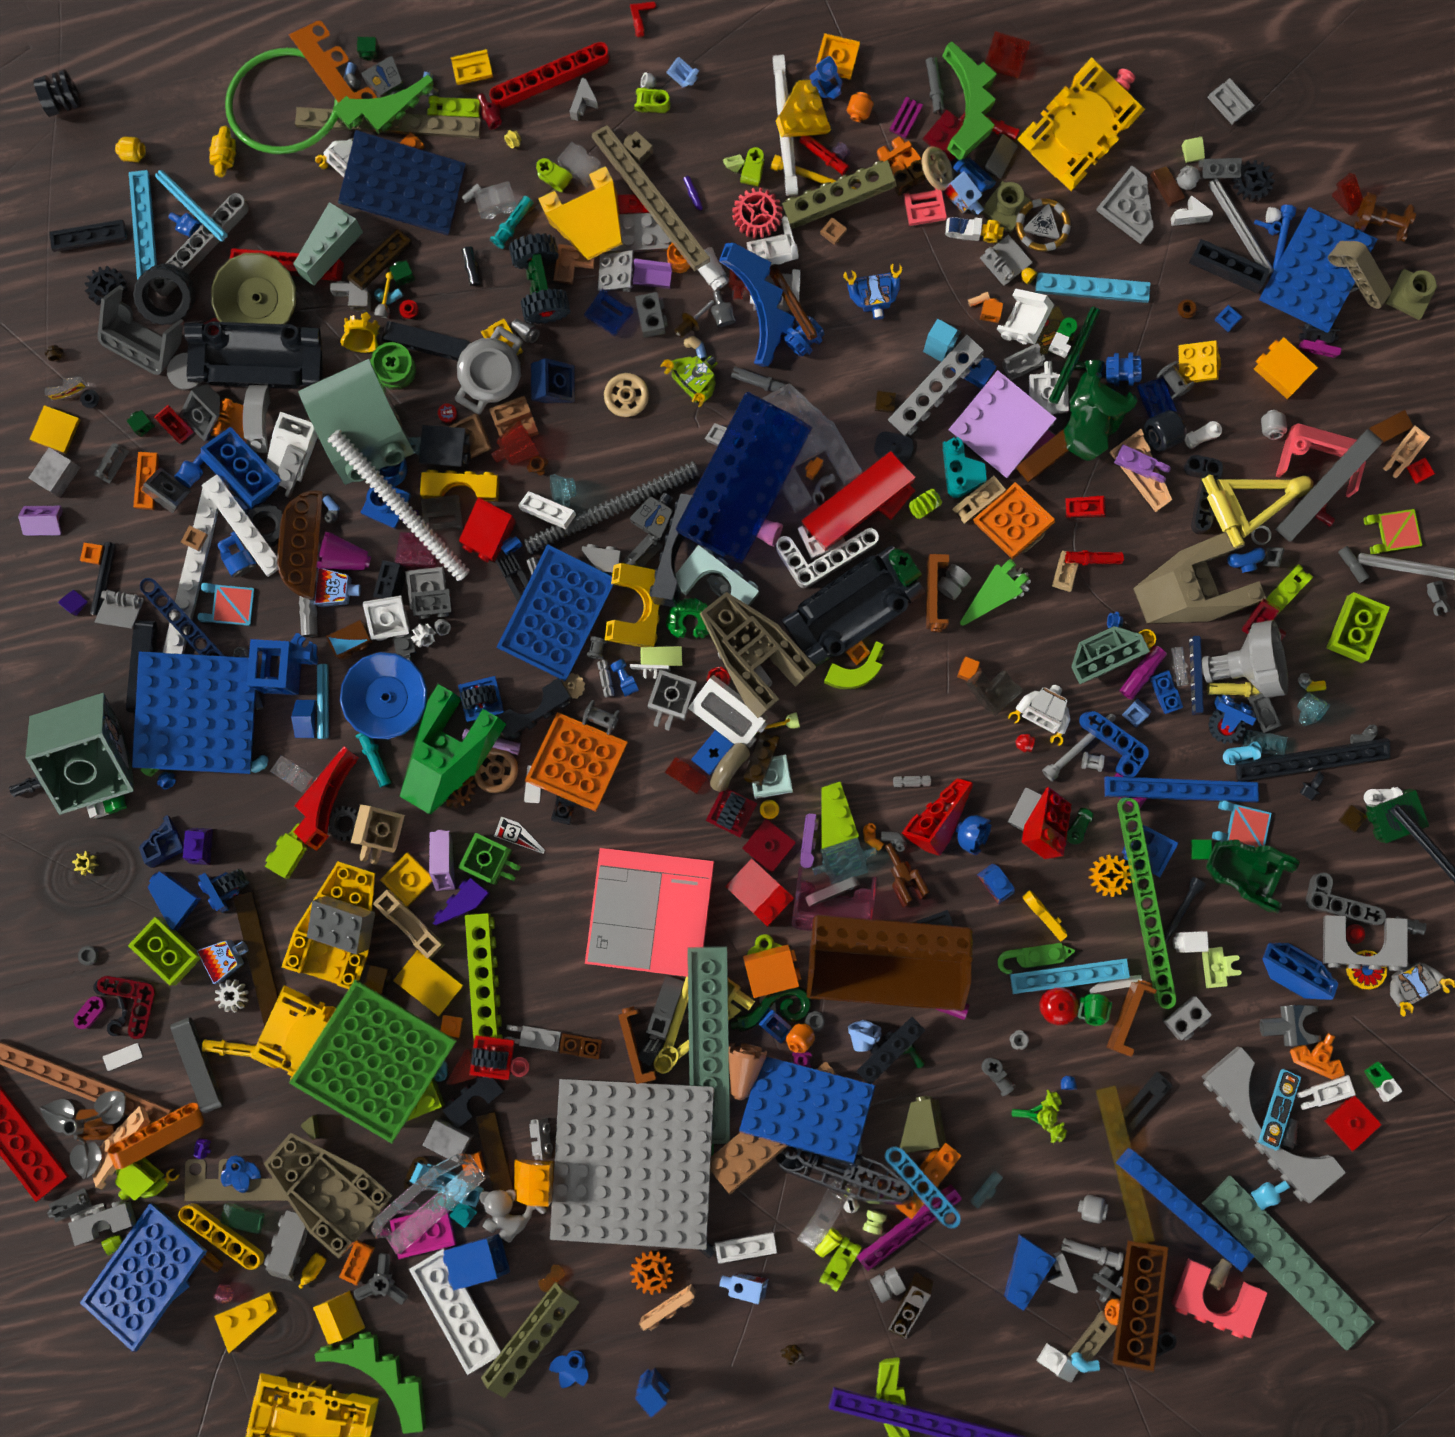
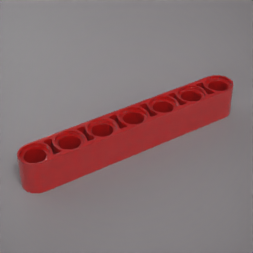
M603 42L594 43L496 85L490 90L491 101L499 109H504L602 67L610 59L608 46ZM599 52H604V53H605V54L602 55V56H598V55H597V53H599ZM583 59L588 60L586 63H580ZM564 67H571L569 70H563ZM548 74H554L551 78L546 77ZM531 81L537 82L535 85L529 84ZM515 88L520 89L518 92H512ZM499 95L503 96L499 100L495 99Z

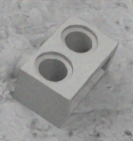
M1192 996L1164 1019L1163 1022L1178 1040H1188L1194 1035L1193 1031L1198 1026L1202 1028L1209 1022L1208 1018L1212 1015L1197 997ZM1195 1008H1198L1200 1011V1016L1197 1019L1192 1017V1011ZM1181 1020L1185 1023L1183 1031L1177 1029V1023Z

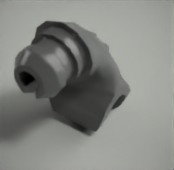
M824 475L820 478L813 494V500L816 505H818V500L822 499L823 503L827 501L823 490L830 484L837 482L836 475Z

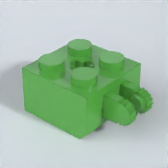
M475 833L458 868L493 885H497L500 876L512 881L516 878L510 873L503 872L506 865L515 870H520L521 866L508 861L513 850ZM486 854H489L490 861L483 864V855L487 856Z

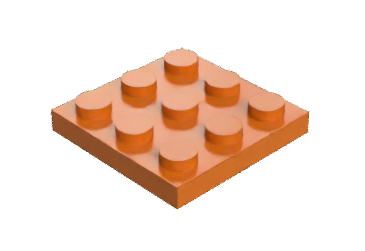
M1016 482L973 519L974 523L1012 559L1018 556L1055 523V519Z

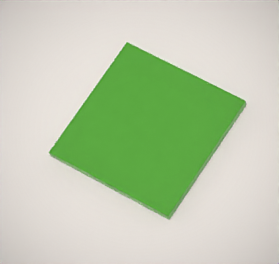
M355 979L289 1083L388 1142L393 1143L455 1045L456 1040Z

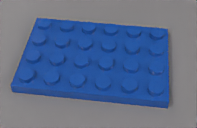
M1308 207L1259 300L1328 333L1355 283L1348 268L1334 266L1329 262L1328 255L1339 241L1361 242L1366 245L1371 253L1377 238Z
M547 544L496 648L566 681L613 586L611 584L612 576Z
M766 1057L757 1080L751 1089L739 1131L744 1134L854 1164L875 1085Z
M150 1203L83 1297L80 1304L132 1352H137L207 1250L155 1204Z

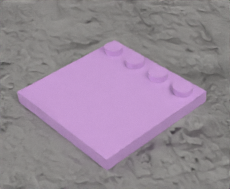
M997 370L949 428V431L963 440L967 446L1008 478L1054 423L1056 418Z

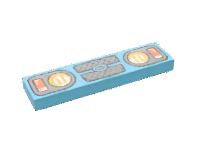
M1285 1069L1280 1070L1258 1143L1275 1151L1279 1150L1301 1077Z

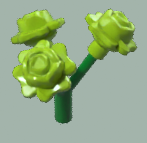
M1047 1089L1046 1100L1030 1110L1012 1109V1117L1030 1118L1040 1124L1043 1129L1050 1132L1051 1143L1056 1141L1062 1142L1067 1135V1130L1064 1128L1065 1123L1053 1126L1057 1122V1112H1059V1106L1062 1104L1057 1092H1051Z

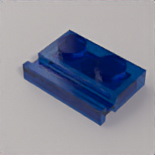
M1163 377L1141 383L1137 386L1149 418L1167 410L1177 412Z

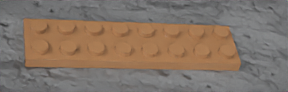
M827 1062L816 1069L837 1075ZM740 1132L711 1156L710 1170L726 1191L731 1194L788 1145Z

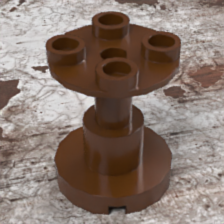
M1368 192L1358 210L1357 217L1360 220L1359 222L1355 221L1354 228L1364 231L1368 223L1381 226L1383 223L1398 227L1396 240L1398 242H1405L1409 232L1407 230L1409 223L1413 224L1416 217L1415 207L1410 204L1403 216L1387 212V207L1376 205V194Z

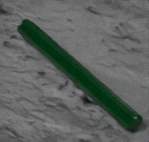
M1091 307L1049 398L1051 403H1059L1100 314L1099 308Z

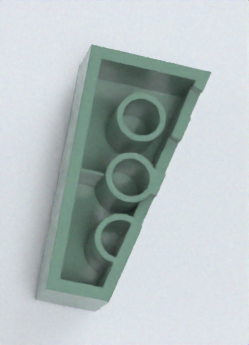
M329 202L293 263L303 279L315 285L363 233L357 220Z

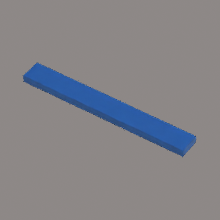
M1108 776L1104 778L1105 797L1259 802L1258 782Z

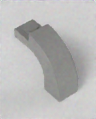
M249 385L244 399V439L247 440V445L255 453H267L269 450L266 434V413L270 405L268 385Z

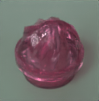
M220 1284L215 1291L213 1299L217 1300L219 1304H227L234 1298V1291L228 1284Z

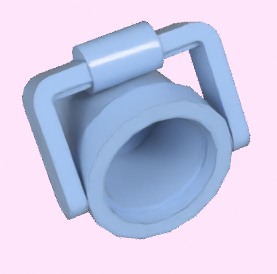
M866 1020L854 1022L848 1026L853 1048L858 1052L871 1050L882 1035L880 1026Z

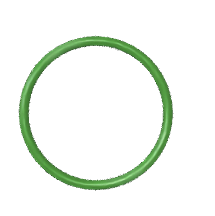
M279 48L257 55L239 69L228 87L225 100L228 122L239 139L258 151L271 154H289L304 150L328 134L338 119L333 110L327 123L315 135L303 142L280 147L254 141L237 124L233 113V99L236 88L245 74L257 64L270 58L286 55L305 58L298 48ZM335 99L334 107L338 104V102H337L336 99Z

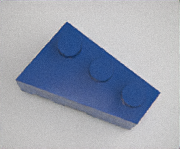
M1020 1234L1004 1296L1008 1301L1024 1311L1056 1259Z

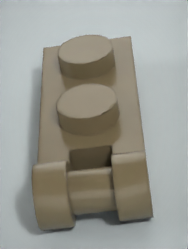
M1103 1310L1097 1314L1092 1324L1069 1351L1068 1355L1070 1357L1073 1353L1079 1352L1082 1354L1083 1359L1091 1361L1117 1328V1326L1108 1322ZM1102 1323L1106 1326L1104 1331L1099 1328Z

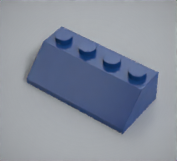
M231 427L201 447V459L251 510L254 506L264 503L281 482V479Z

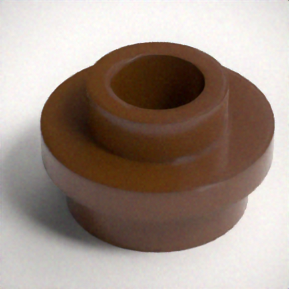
M1187 299L1179 303L1177 311L1181 317L1188 319L1195 315L1197 307L1192 300ZM1184 307H1188L1190 312H1185Z

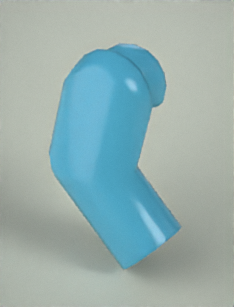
M1079 1352L1071 1355L1072 1365L1079 1371L1085 1373L1100 1370L1098 1360L1086 1361Z

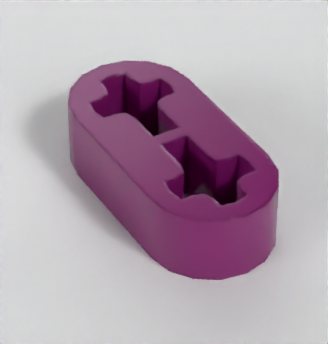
M101 996L90 997L75 1015L74 1025L79 1029L91 1027L105 1010V999ZM93 1001H99L98 1005L100 1008H95L91 1011L94 1007ZM89 1014L86 1018L87 1024H81L82 1020L80 1017H85Z

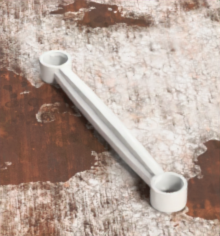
M784 55L773 56L778 115L781 113L789 97ZM780 136L786 196L798 195L793 137L781 138Z

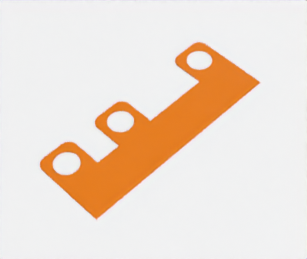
M316 21L289 34L338 103L346 96L349 99H362L361 95L364 92H369L373 98H378L369 87L354 93L337 71L336 67L348 62V56L341 47L336 46L324 52L318 45V41L330 35L323 22ZM314 26H321L324 29V34L322 36L315 35L312 30ZM332 52H341L343 60L339 62L334 61L331 57Z

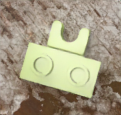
M1223 947L1208 948V951L1202 952L1206 988L1227 986L1226 976L1241 975L1240 970H1233L1231 968V963L1239 960L1238 955L1224 956Z

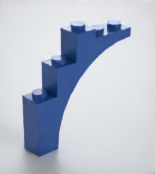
M726 243L719 262L730 268L742 280L751 294L759 318L760 331L758 351L754 364L768 367L773 361L774 350L780 343V335H787L788 332L786 330L789 327L793 329L795 317L777 308L782 300L783 289L765 281L770 273L772 262L735 243Z

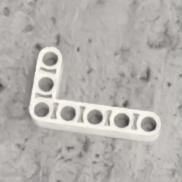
M868 528L809 565L790 537H780L777 541L776 550L796 583L801 588H809L877 545L879 535L875 529ZM872 535L875 541L869 543L865 540V536ZM788 543L790 548L782 550L780 544ZM850 545H857L859 550L853 553L848 547ZM836 554L841 555L843 558L839 563L834 562L832 559ZM797 558L800 561V565L792 566L790 560ZM823 564L827 570L823 573L818 572L816 566ZM807 574L810 576V581L802 582L800 576Z

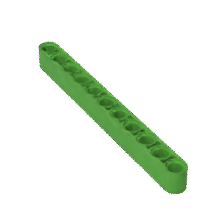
M1124 797L1119 800L1117 808L1153 989L1157 990L1154 997L1161 1007L1170 1009L1176 1003V995L1139 805L1134 799ZM1130 801L1132 803V809L1126 812L1124 810V804ZM1135 821V829L1129 831L1127 828L1128 823ZM1134 840H1138L1140 843L1139 848L1136 850L1131 848ZM1142 859L1143 867L1136 869L1135 862ZM1145 878L1147 885L1145 888H1140L1139 881ZM1145 898H1150L1151 904L1148 907H1143L1142 905ZM1154 917V924L1148 927L1146 925L1147 919ZM1157 936L1158 943L1151 946L1150 939ZM1161 955L1162 962L1155 965L1154 958ZM1160 975H1165V982L1162 984H1158V977ZM1165 994H1169V1001L1166 1003H1162V996Z

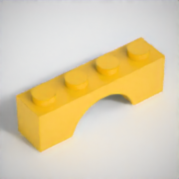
M437 470L421 472L420 495L423 499L442 500L445 493L452 487L467 486L475 491L477 498L479 497L489 502H498L499 478L495 473L484 472L483 475H477L471 471H466L465 474H457L456 471L438 473Z

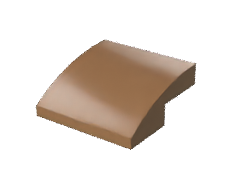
M525 396L489 409L504 447L539 434Z

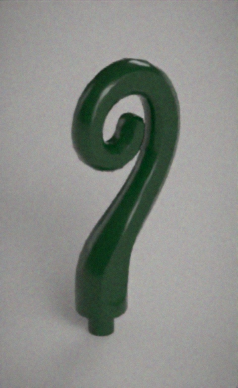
M801 987L768 994L753 1012L737 1016V1021L730 1022L731 1030L739 1028V1032L752 1029L762 1021L779 998L788 995L797 996L802 1006L799 1012L793 1014L789 1011V1006L794 1003V1000L791 998L785 999L780 1006L782 1016L792 1022L803 1020L810 1012L811 998H807V992Z

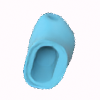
M1286 1181L1277 1186L1266 1182L1251 1192V1194L1263 1211L1269 1206L1278 1204L1281 1201L1279 1194L1290 1188Z

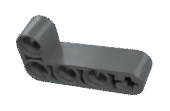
M1318 873L1311 877L1306 896V904L1310 909L1335 916H1346V919L1368 925H1380L1385 921V911L1379 907L1331 895L1333 879L1329 874ZM1320 877H1323L1325 880L1323 887L1318 884ZM1316 895L1321 900L1319 906H1316L1313 902ZM1334 901H1337L1340 905L1338 911H1335L1332 907ZM1354 906H1356L1359 910L1357 916H1354L1352 914V908ZM1366 913H1374V915L1377 916V919H1374V917L1366 916Z

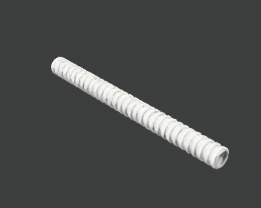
M341 430L335 431L327 440L329 443H332V447H336V451L341 452L340 455L345 457V461H349V465L354 466L353 469L362 475V479H366L365 482L369 483L371 488H374L375 493H379V497L382 496V500L387 502L386 505L391 506L390 509L392 511L395 510V514L399 515V519H403L404 524L407 523V527L411 528V532H415V536L420 537L419 540L424 542L423 545L428 546V550H432L431 553L436 555V559H440L439 562L441 564L444 563V567L448 568L449 572H452L451 575L453 577L456 576L457 581L462 580L469 573L470 569L465 568L466 565L462 564L460 559H457V555H453L454 552L450 551L448 546H445L446 543L444 541L441 542V538L437 537L436 533H433V529H429V525L420 519L421 516H417V512L413 511L411 506H408L409 503L404 502L405 499L401 498L399 493H396L395 488H391L392 485L383 479V475H379L380 472L375 470V466H371V462L366 461L367 458L362 456V452H358V448H354V444L350 443V439H346V435H342Z

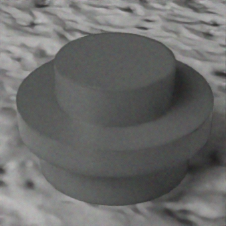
M813 1011L807 1015L805 1022L813 1031H819L825 1025V1018L820 1012Z

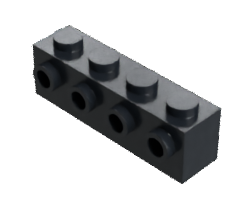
M1200 239L1189 260L1190 264L1254 293L1260 291L1270 272V269L1260 264H1256L1203 239Z

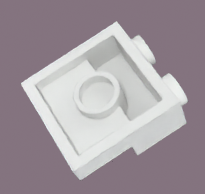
M402 596L363 602L371 640L382 641L388 637L395 636L400 638L409 634L410 626Z

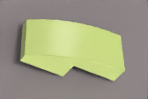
M682 646L640 648L641 665L682 666Z

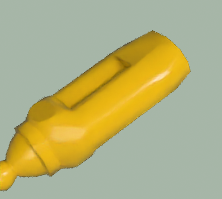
M317 1252L312 1255L302 1271L299 1288L302 1289L304 1285L317 1277L326 1263L325 1257Z

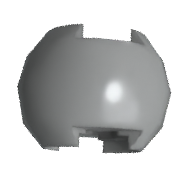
M1185 166L1180 170L1181 173L1176 177L1179 187L1191 190L1197 185L1196 183L1200 179V172L1193 166Z

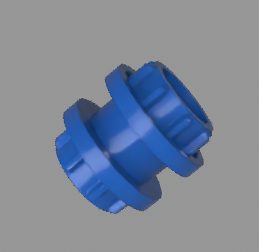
M810 316L807 317L817 332L815 339L808 340L798 322V327L795 330L791 327L786 330L788 334L784 337L785 342L798 356L809 355L813 351L810 346L814 342L819 345L823 341V328Z
M1128 352V358H1119V353H1114V357H1108L1106 359L1107 382L1114 383V387L1119 386V381H1129V386H1134V382H1140L1141 357L1134 356L1133 352Z

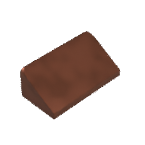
M1167 166L1152 171L1150 177L1169 207L1186 198Z

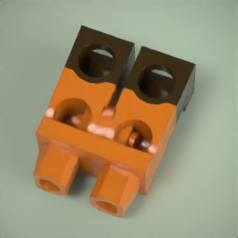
M899 136L892 141L894 150L891 152L886 146H882L877 150L880 161L888 160L897 187H895V192L898 196L913 188V185L915 187L927 179L923 171L922 159L909 141L905 142Z

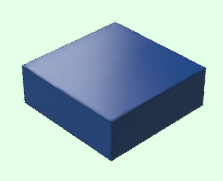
M1228 305L1215 318V321L1229 332L1241 320L1242 316Z

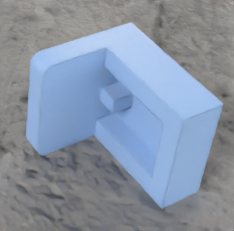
M678 57L666 73L682 87L694 84L698 78L696 75L699 70L697 68L692 69Z

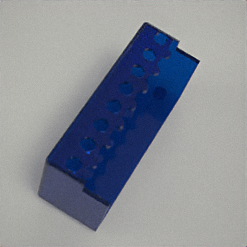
M746 392L676 526V532L722 557L742 564L810 435L812 426L750 392Z

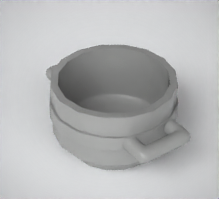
M498 326L490 338H481L470 343L461 352L457 363V378L461 388L455 396V401L474 413L481 414L488 402H498L509 397L517 388L521 377L520 361L516 354L522 346L523 340L505 328ZM503 336L513 342V346L510 347L507 343L498 340L499 337ZM467 393L473 399L479 400V403L476 405L464 398L465 394Z

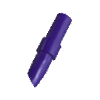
M690 176L684 177L683 180L695 207L698 210H702L699 194Z

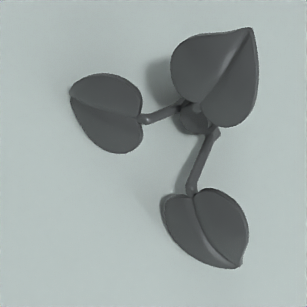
M109 1091L100 1095L94 1103V1109L99 1114L81 1120L72 1119L75 1116V1107L71 1101L66 1099L55 1100L40 1107L44 1120L52 1130L60 1133L63 1132L65 1135H74V1139H78L83 1143V1145L75 1146L70 1153L71 1165L83 1179L92 1176L99 1168L102 1160L100 1146L97 1143L87 1144L86 1140L80 1137V1134L84 1131V1123L100 1117L106 1124L119 1122L123 1118L126 1109V1096L123 1092Z

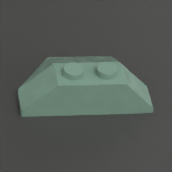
M1113 626L1079 642L1071 668L1079 684H1082L1119 668L1150 651L1141 634Z

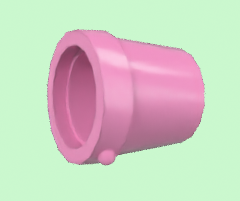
M759 518L755 524L753 536L774 547L780 538L783 524Z

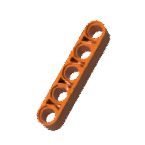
M189 1103L117 1141L107 1150L116 1169H123L196 1130L204 1124L203 1115L197 1103Z

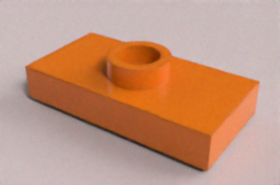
M357 1240L339 1278L357 1286L375 1248Z

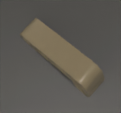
M1339 241L1328 255L1329 262L1337 267H1347L1367 303L1373 308H1380L1392 291L1368 248L1358 241Z

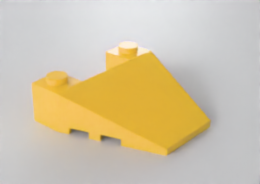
M606 166L589 174L595 189L562 205L555 191L538 198L550 225L558 230L587 260L622 245L618 194Z

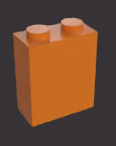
M788 945L743 956L753 998L799 987L800 972L798 968H794L793 962L797 961L795 952L790 950Z

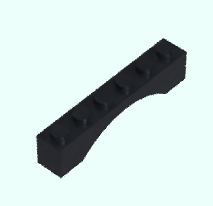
M680 494L679 500L675 503V514L670 519V531L665 536V548L660 553V565L655 570V582L649 591L654 604L677 607L681 589L675 574L676 556L687 534L702 521L706 504L701 496Z

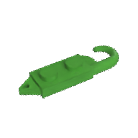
M1062 943L1008 950L999 956L998 967L1003 973L1012 974V970H1007L1003 963L1006 959L1016 957L1018 964L1024 968L1062 963L1075 950L1062 945Z

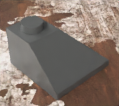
M208 384L192 389L179 415L204 442L208 440L219 417L220 396Z

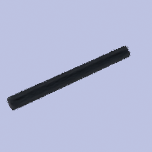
M1394 805L1391 808V812L1455 883L1454 864L1401 805Z

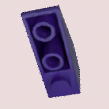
M465 879L459 886L461 890L457 895L453 894L447 900V907L444 910L440 909L434 916L435 921L433 924L440 925L478 909L490 895V892L474 879Z

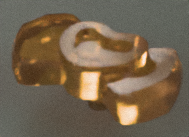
M552 1265L551 1272L547 1274L546 1278L538 1281L540 1289L548 1292L555 1282H559L561 1278H564L565 1272L563 1268L559 1265Z

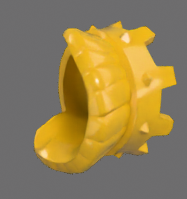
M367 312L361 314L362 319L350 316L348 321V318H344L345 333L340 341L341 345L355 352H374L378 348L376 337L379 334V322L374 320L373 323H370L369 319L371 316Z

